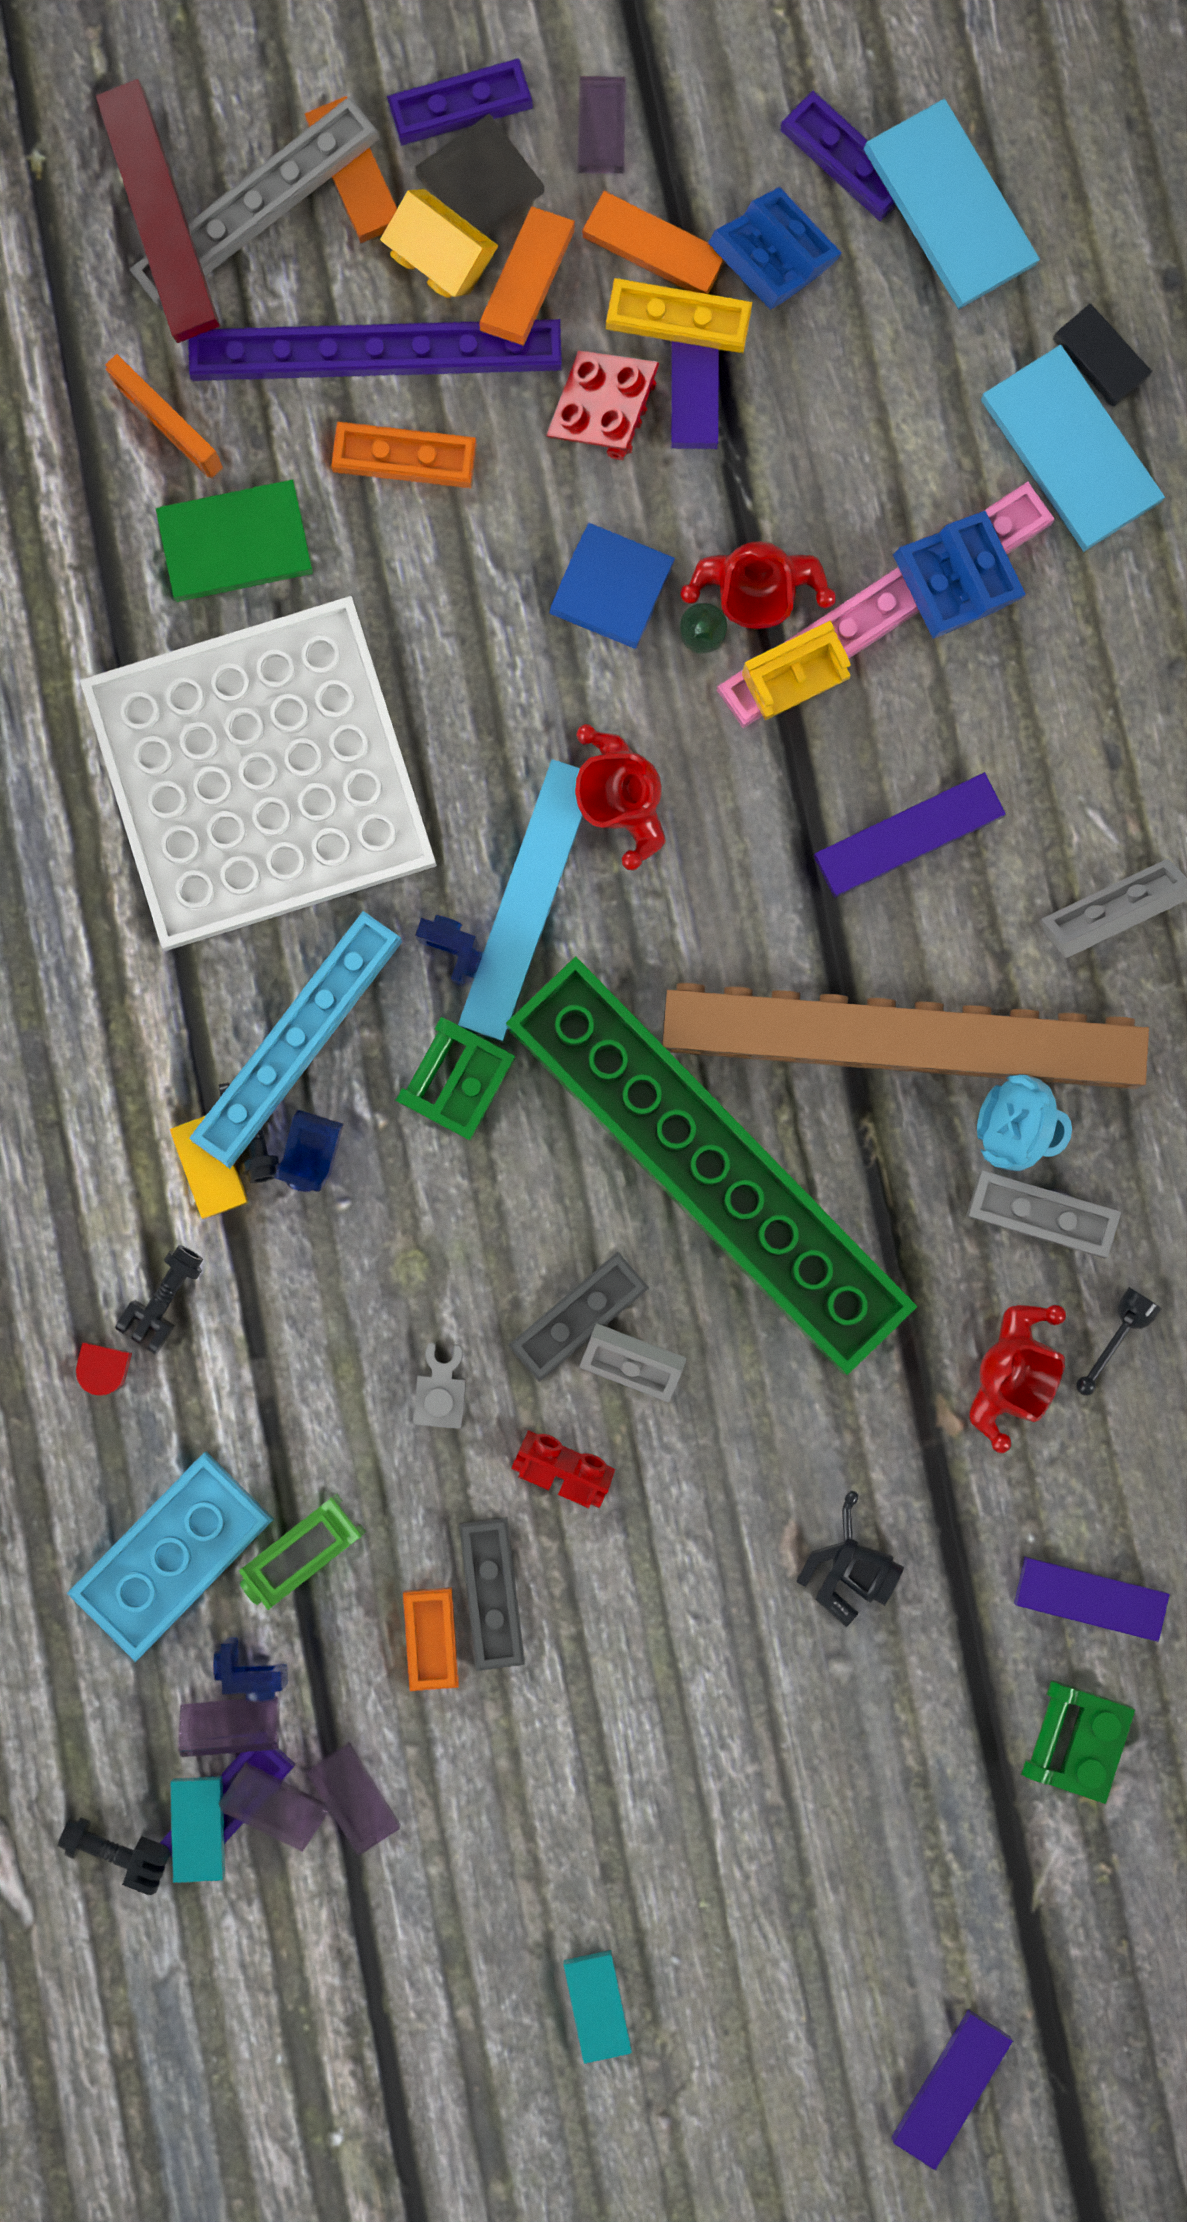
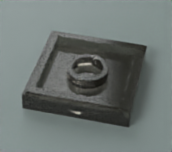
M490 114L415 166L416 175L427 190L484 235L545 193L542 181Z

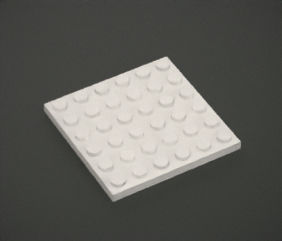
M352 596L80 680L159 941L164 951L437 866Z

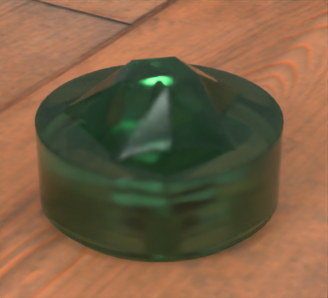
M698 603L685 611L680 622V637L688 649L696 653H710L718 649L724 642L727 632V621L725 615L718 607L709 603Z

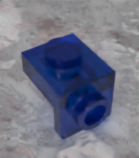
M435 915L433 921L421 918L415 934L418 943L459 956L451 977L455 985L463 987L467 976L474 979L483 955V951L477 950L478 941L476 936L460 931L461 923L444 916Z
M297 1110L292 1119L283 1159L276 1168L274 1178L286 1182L289 1187L298 1191H321L331 1175L344 1124Z
M237 1637L227 1638L221 1644V1651L214 1652L215 1681H222V1694L246 1693L247 1701H266L275 1699V1692H282L288 1684L287 1664L239 1666Z

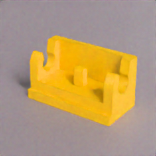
M830 620L746 661L742 677L764 720H767L849 680L851 675L847 667L851 666Z

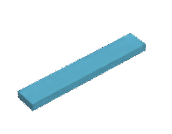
M554 759L551 760L458 1023L459 1026L468 1031L504 1043L508 1031L506 1022L513 1017L583 818L575 795L576 778L580 768Z
M362 911L189 1139L230 1169L402 943L401 937Z

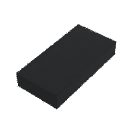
M1091 303L1061 327L1053 337L1058 346L1062 345L1074 364L1113 407L1145 382L1152 373V370Z

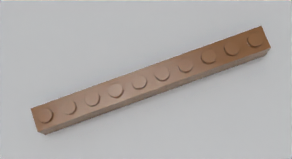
M678 983L676 990H667L662 1045L670 1053L1006 1079L1010 1075L1021 1074L1032 1076L1048 1083L1137 1089L1146 1085L1149 1027L1135 1026V1019L1128 1017H1106L1105 1024L1087 1023V1015L1078 1013H1059L1058 1020L1039 1019V1011L1027 1009L1010 1010V1016L991 1015L992 1008L974 1005L963 1006L962 1013L943 1011L944 1004L936 1002H915V1008L908 1009L896 1008V1000L868 998L867 1005L848 1004L847 996L822 994L819 996L818 1002L800 1000L801 993L782 990L772 991L771 998L752 996L753 989L744 987H725L724 994L705 993L704 985L694 983Z

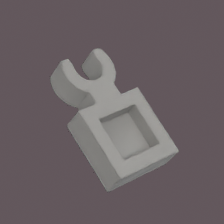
M429 1343L426 1348L425 1357L428 1365L432 1368V1376H417L413 1425L461 1429L466 1380L453 1379V1370L462 1362L461 1345H454L452 1360L448 1363H441L435 1355L436 1343Z

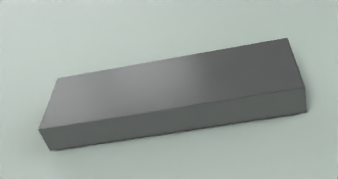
M617 1252L508 1346L540 1382L591 1338L596 1323L606 1326L647 1291L649 1287L622 1255Z
M508 1517L459 1523L476 1671L525 1665Z

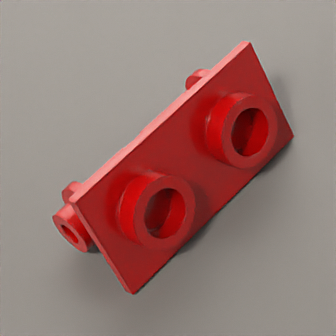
M529 1430L511 1467L512 1470L519 1472L518 1478L548 1491L555 1476L563 1479L564 1481L558 1495L589 1509L590 1505L600 1508L605 1495L608 1493L616 1470L608 1466L604 1460L596 1455L578 1453L563 1446L558 1439L551 1435L536 1434Z

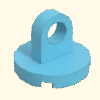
M1019 1074L1006 1077L1008 1081L1002 1086L995 1085L991 1089L980 1108L977 1122V1137L983 1140L985 1150L980 1149L984 1158L994 1167L1012 1171H1022L1029 1168L1042 1156L1053 1157L1060 1154L1067 1147L1072 1134L1071 1120L1067 1114L1057 1110L1056 1100L1050 1087L1038 1078Z

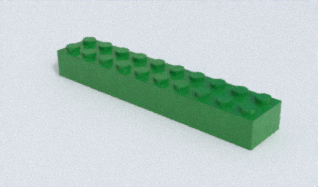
M576 956L506 1022L508 1031L841 1374L848 1375L918 1307Z

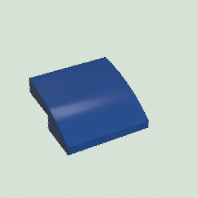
M781 187L753 200L744 215L717 228L708 241V244L770 310L802 290L836 262L842 254Z
M986 510L947 524L939 533L901 546L893 554L933 639L986 617L1022 599L1026 595Z
M588 522L559 585L549 614L636 649L653 615L655 604L669 577L675 558Z

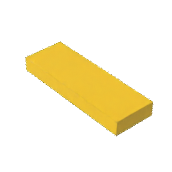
M614 278L606 319V330L744 353L753 302Z

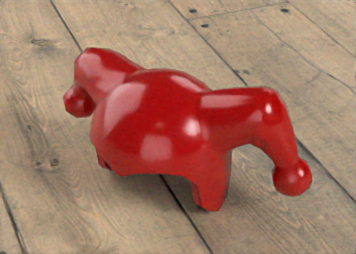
M763 541L744 544L730 555H716L699 560L690 583L684 585L680 593L684 602L694 604L699 600L700 590L706 585L720 586L723 613L730 621L742 627L753 629L770 628L786 620L794 606L796 587L802 585L809 586L816 591V601L819 607L829 608L836 602L835 592L833 589L828 588L825 572L817 557L812 555L788 556L778 546Z
M584 724L577 730L576 737L578 741L583 745L593 744L601 751L602 755L588 758L579 770L575 787L578 808L583 817L593 826L614 829L625 828L629 831L635 840L636 846L635 850H628L622 856V865L627 870L635 871L640 867L642 861L650 858L665 844V835L656 814L662 793L660 776L654 765L642 755L633 753L627 742L620 735L595 731L590 724Z
M1029 1305L1009 1307L1003 1314L999 1342L995 1343L982 1359L979 1372L981 1386L971 1404L969 1419L991 1441L992 1448L997 1453H1006L1012 1445L1010 1437L1007 1434L1000 1433L995 1423L998 1415L1006 1412L1033 1423L1038 1422L1044 1416L1056 1395L1065 1368V1357L1053 1348L1034 1340L1031 1325L1041 1321H1047L1051 1325L1063 1323L1066 1319V1311L1059 1305H1052L1048 1308Z

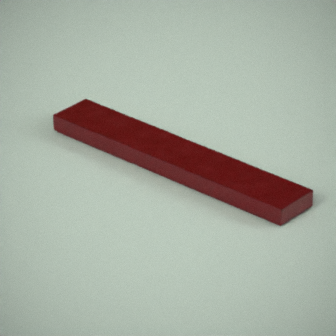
M137 78L96 95L172 337L178 344L220 327L144 87Z

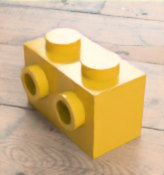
M426 189L407 191L380 241L392 249L390 255L396 262L411 270L417 268L429 278L427 284L435 292L446 298L470 294L498 248L496 243Z

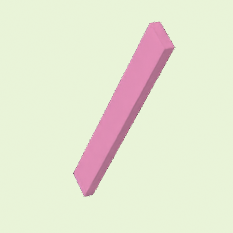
M1026 482L985 509L1006 554L1052 525L1055 520L1029 482ZM897 567L787 641L831 620L848 658H851L920 611L899 567ZM743 670L720 684L717 687V692L742 728H745L760 718L762 714L742 677Z

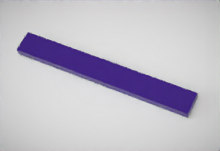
M560 319L535 320L524 346L480 331V321L213 329L188 339L189 376L191 381L562 371Z

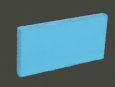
M945 98L867 141L863 150L958 310L1024 273L1039 262V256Z
M1061 344L983 393L981 402L1083 552L1151 510L1165 498Z
M206 1451L67 1594L136 1662L269 1526L274 1518Z

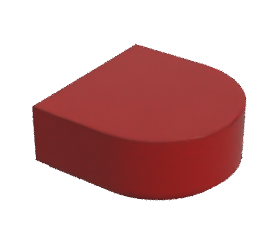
M82 1342L76 1366V1378L79 1385L89 1394L96 1396L114 1393L126 1380L132 1353Z

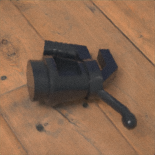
M856 1491L848 1492L844 1498L845 1502L842 1507L844 1542L812 1551L796 1581L806 1587L817 1565L833 1559V1565L815 1600L845 1627L851 1624L859 1612L834 1591L840 1580L867 1602L875 1600L885 1606L904 1570L903 1566L894 1562L892 1555L858 1545L859 1542L853 1539L851 1509L858 1501L859 1495Z

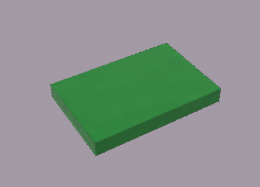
M293 479L155 508L173 597L176 603L314 574Z

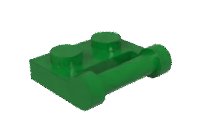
M440 1017L434 1028L437 1032L434 1040L407 1089L401 1088L395 1101L471 1141L516 1056L461 1026ZM455 1041L465 1046V1049L435 1104L424 1100L423 1097Z
M1051 1680L1047 1695L1051 1698L1031 1760H1025L1021 1775L1033 1781L1051 1785L1106 1804L1135 1709L1123 1703ZM1069 1704L1080 1706L1061 1768L1058 1770L1049 1766Z

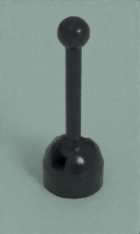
M1128 1287L1118 1305V1315L1122 1324L1089 1374L1077 1381L1076 1387L1080 1394L1088 1396L1094 1393L1096 1379L1131 1328L1142 1329L1149 1326L1161 1311V1307Z

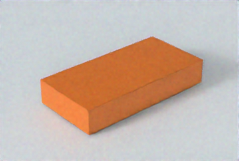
M453 1588L404 1591L403 1602L409 1691L458 1688L459 1676Z

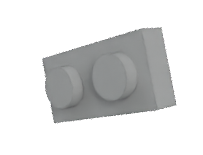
M596 1323L579 1368L670 1402L687 1358Z

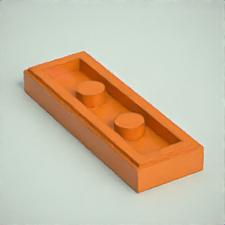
M347 96L304 113L308 127H311L334 109ZM369 147L331 177L360 244L382 235L397 210Z
M603 191L582 230L583 238L692 292L708 294L725 264V261L706 241L606 191Z
M531 206L480 319V331L524 346L574 234V220Z
M118 354L105 364L106 371L114 386L201 472L212 479L223 468L216 450Z
M337 421L331 468L334 473L471 488L477 440L476 437Z

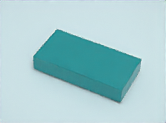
M222 1776L173 1778L170 1782L173 1883L223 1881L225 1878Z
M612 1950L564 1960L563 1966L583 2063L586 2064L632 2054Z

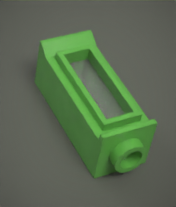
M338 1494L331 1497L238 1571L244 1578L240 1582V1586L255 1605L258 1606L262 1602L267 1610H269L366 1533L363 1526L360 1524L356 1527L339 1504L343 1500Z

